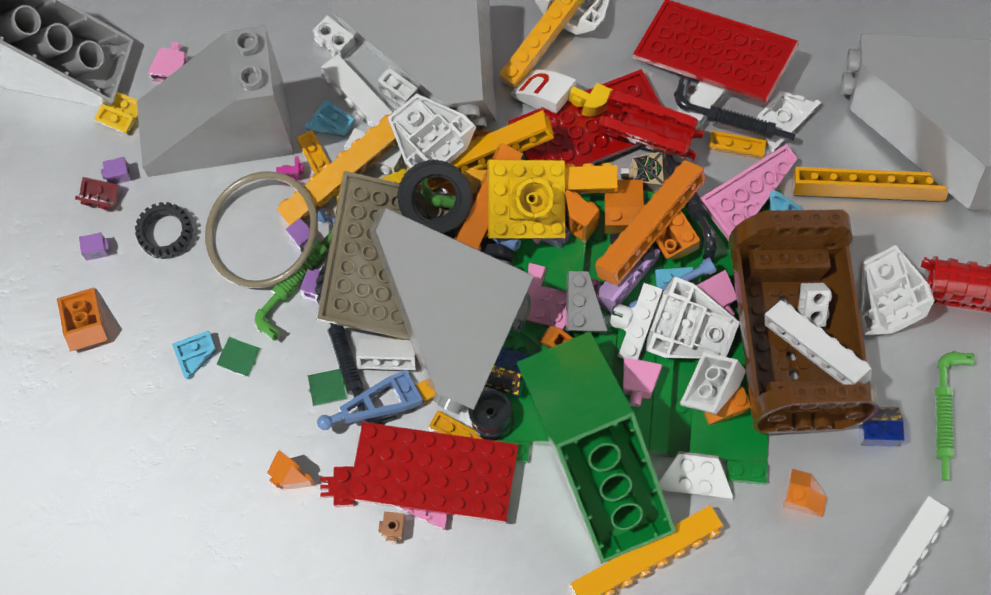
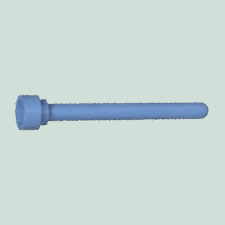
M707 258L702 261L703 263L700 264V267L679 278L690 281L702 274L706 275L709 273L710 275L716 272V269L711 259ZM668 284L660 287L661 289H663V292L668 286ZM638 300L630 303L629 307H635Z

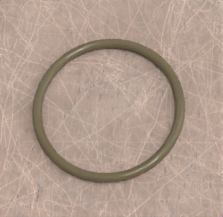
M271 171L256 172L236 180L217 198L207 219L205 243L212 264L224 278L243 287L263 288L286 280L305 263L314 247L318 231V216L315 204L302 184L282 173ZM260 179L283 181L301 194L309 210L310 233L303 252L286 271L269 279L246 280L233 275L221 264L213 245V226L220 207L235 190L249 182Z

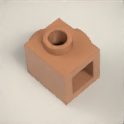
M384 511L383 521L379 522L378 532L381 533L383 539H386V542L398 543V541H403L405 514Z

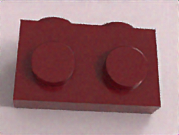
M82 177L80 193L75 196V200H79L82 205L91 206L93 203L97 204L100 209L109 210V207H116L120 185Z

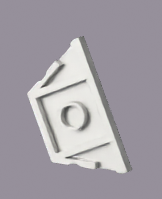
M781 91L757 115V119L760 118V121L762 119L763 121L767 120V123L769 121L776 123L775 128L794 133L820 106L821 102L819 100H815V102L806 100L803 96L791 95L788 92ZM775 135L772 136V139L765 138L771 152L776 151L787 140Z
M678 451L673 458V462L666 468L663 476L658 481L661 490L731 499L733 497L719 456Z

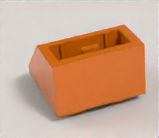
M566 190L565 211L569 231L572 235L586 243L599 226V209L594 203L583 200L578 193Z
M682 211L676 215L655 240L667 260L683 258L699 249L700 245L699 237Z

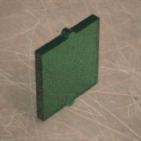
M229 337L224 349H221V355L216 365L248 377L252 366L256 364L255 359L260 348Z
M340 369L308 375L310 386L308 391L311 393L313 406L347 400L344 387L346 385L343 382Z

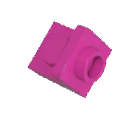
M299 156L295 157V166L283 165L276 167V172L301 181V174H304L303 162L300 163Z

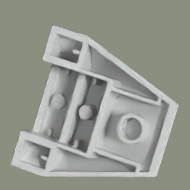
M535 0L543 15L555 1ZM584 0L564 29L575 35L595 30L604 20L609 0Z
M419 94L414 95L388 117L405 164L409 168L415 164L417 165L419 162L432 159L451 163L467 150L476 126L464 114Z
M894 245L862 262L860 319L865 335L893 334L927 317L934 302L930 285L898 246Z
M674 276L662 293L648 331L646 351L665 358H701L703 352L727 357L740 322L696 285Z

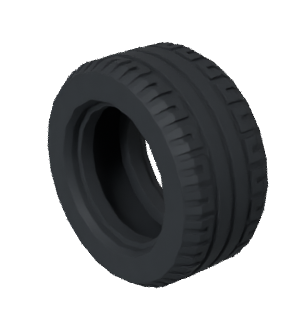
M435 159L422 161L411 167L402 177L398 186L397 198L399 209L404 217L441 234H447L456 230V228L463 224L466 217L468 218L473 203L472 189L466 176L453 164ZM430 177L448 179L455 189V202L452 209L447 214L438 218H429L422 215L414 205V193L417 186L423 180Z

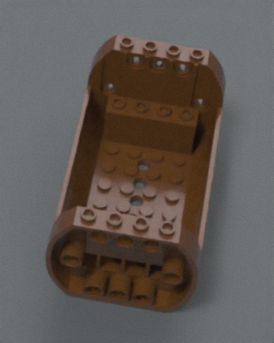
M843 209L766 210L740 222L729 236L753 429L760 434L837 432L860 425L870 420L879 411L876 386L871 385L870 380L866 384H862V382H857L856 384H842V382H838L765 326V314L779 302L778 299L780 297L785 298L787 304L793 306L795 311L798 312L801 283H824L831 290L832 298L828 305L829 318L826 319V326L821 328L828 336L837 339L844 348L850 349L860 360L867 362L849 248L853 240L850 217ZM786 353H793L795 360H789L786 357ZM789 371L796 372L798 378H790Z

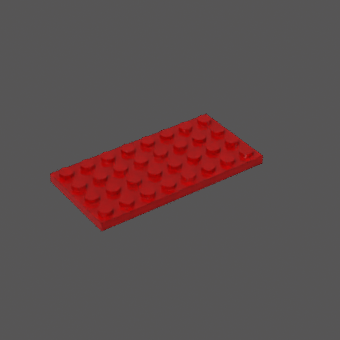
M664 0L635 49L633 58L767 103L795 53L799 42L783 35L672 0Z
M642 69L601 84L612 90L661 105ZM593 88L588 89L585 92L591 94ZM569 99L557 113L542 107L508 121L510 125L535 113L544 111L551 122L554 138L523 151L526 160L565 161V165L573 164L575 167H583V164H595L643 145L639 142H636V144L628 142L629 139L621 136L616 138L597 131L601 116L610 117L615 120H620L621 116L606 111L597 116L582 115L583 107L573 105Z
M362 422L348 500L506 523L518 444Z

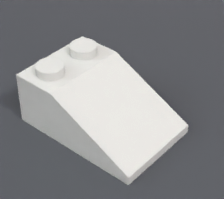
M703 352L680 404L685 407L716 414L739 388L746 370L736 359Z

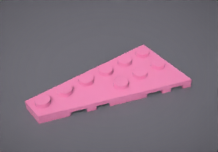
M787 144L701 197L707 213L728 241L731 232L740 222L758 213L770 197V191L775 190L798 159Z

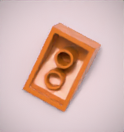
M618 180V192L605 193V234L624 231L629 226L631 220L640 213L644 206L643 180Z
M94 288L57 298L63 336L70 351L108 340Z

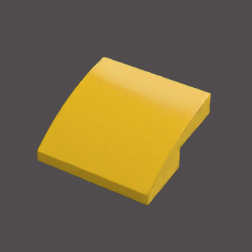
M116 92L113 104H101L94 120L127 134L138 120V100Z

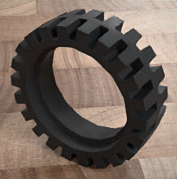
M159 202L158 206L152 204L151 209L147 207L145 213L141 212L140 219L137 218V225H135V235L142 249L148 255H152L157 259L158 257L166 259L167 256L170 259L173 258L174 254L176 256L180 255L179 251L182 250L184 252L186 250L185 246H189L190 239L193 237L192 224L186 212L181 207L179 208L178 205H172L170 202H166V204ZM163 215L175 216L182 225L181 235L170 245L161 247L150 243L147 239L146 230L152 220Z

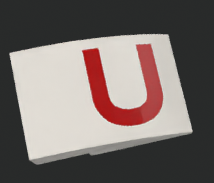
M531 70L510 93V96L536 109L543 107L557 113L569 99L573 86L576 87V79L553 71Z

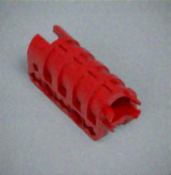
M616 90L610 91L605 111L621 117L620 120H615L610 117L601 116L597 127L598 132L616 138L619 136L629 139L628 142L636 144V142L647 145L646 148L654 150V148L665 151L664 154L672 156V154L683 157V161L686 157L695 161L697 153L689 148L693 138L702 139L705 132L704 130L696 129L698 124L697 118Z
M933 256L932 259L924 257L921 267L929 270L928 280L926 281L930 285L933 294V304L991 313V264L980 266L977 262L973 261L960 263L958 259L953 258L940 260L938 256Z

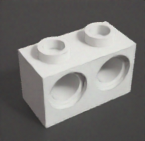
M328 16L313 30L315 42L319 46H325L333 56L338 54L343 59L356 45L354 35Z
M390 68L378 79L379 91L400 106L418 94L416 86Z
M801 283L798 313L806 316L816 327H825L826 319L829 318L828 305L832 298L831 290L824 283Z

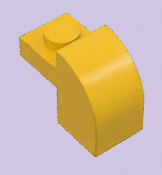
M596 83L591 94L573 86L570 91L569 101L577 107H583L582 115L597 116L605 111L607 98L612 89Z

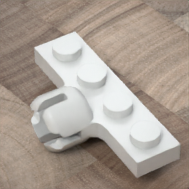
M644 283L635 307L630 308L621 304L615 306L614 313L623 317L611 315L610 323L613 327L626 332L618 355L619 358L624 359L626 357L639 360L663 289Z

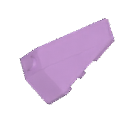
M658 249L654 250L655 259L646 261L640 259L618 286L607 281L603 285L599 284L594 290L599 306L613 315L615 306L623 303L659 259L660 251Z

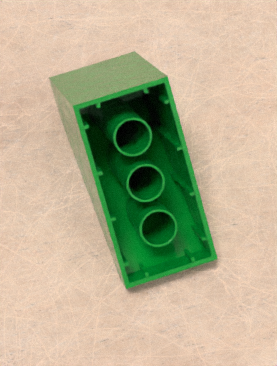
M591 332L516 362L601 564L675 533V526L635 414Z

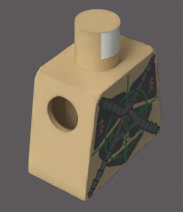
M662 152L633 157L631 167L621 168V179L643 180V190L657 192L664 183Z

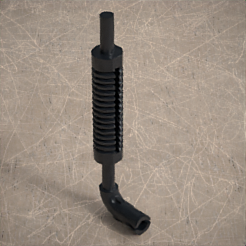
M685 78L679 79L674 97L680 109L706 115V121L719 122L720 125L726 124L730 128L733 126L737 130L750 131L754 135L757 133V135L760 134L761 137L764 136L768 139H772V136L775 135L794 141L796 134L775 128L776 123L770 121L767 123V120L763 121V119L760 121V118L757 119L756 117L753 119V116L750 117L749 115L746 117V114H739V112L736 114V111L732 112L731 110L729 112V109L726 110L725 108L722 110V107L719 108L712 104L709 109L689 103L687 92L691 81L686 79V83L683 84Z
M664 154L669 164L667 172L671 176L675 168L680 166L681 162H676L673 155ZM696 191L685 207L691 219L698 221L703 229L702 234L705 240L703 259L710 258L713 263L717 249L716 236L713 228L709 226L705 218L708 213Z
M330 323L331 327L327 332L344 384L346 385L345 388L347 394L353 395L355 398L361 394L360 392L364 388L344 327ZM364 402L357 406L358 412L367 410ZM396 413L362 421L380 424L384 421L396 419Z

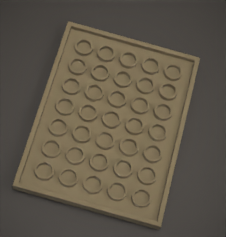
M348 171L343 172L316 320L410 340L369 231L379 209L387 208L402 215L397 198L399 183ZM416 188L414 205L422 215L429 218H438L451 210L450 208L437 207L429 203L422 197L421 188ZM434 192V193H436V194H441V195H445V196H451V195H447V194H443V193Z

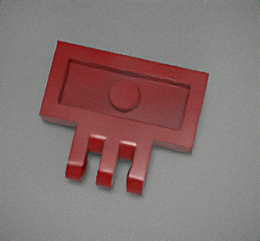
M333 467V477H321L320 482L328 483V485H320V490H328V492L320 493V498H334V507H354V501L348 500L354 467Z

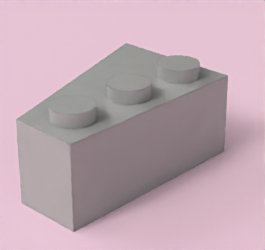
M569 271L566 274V332H607L589 272Z

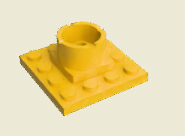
M488 160V239L565 238V161Z

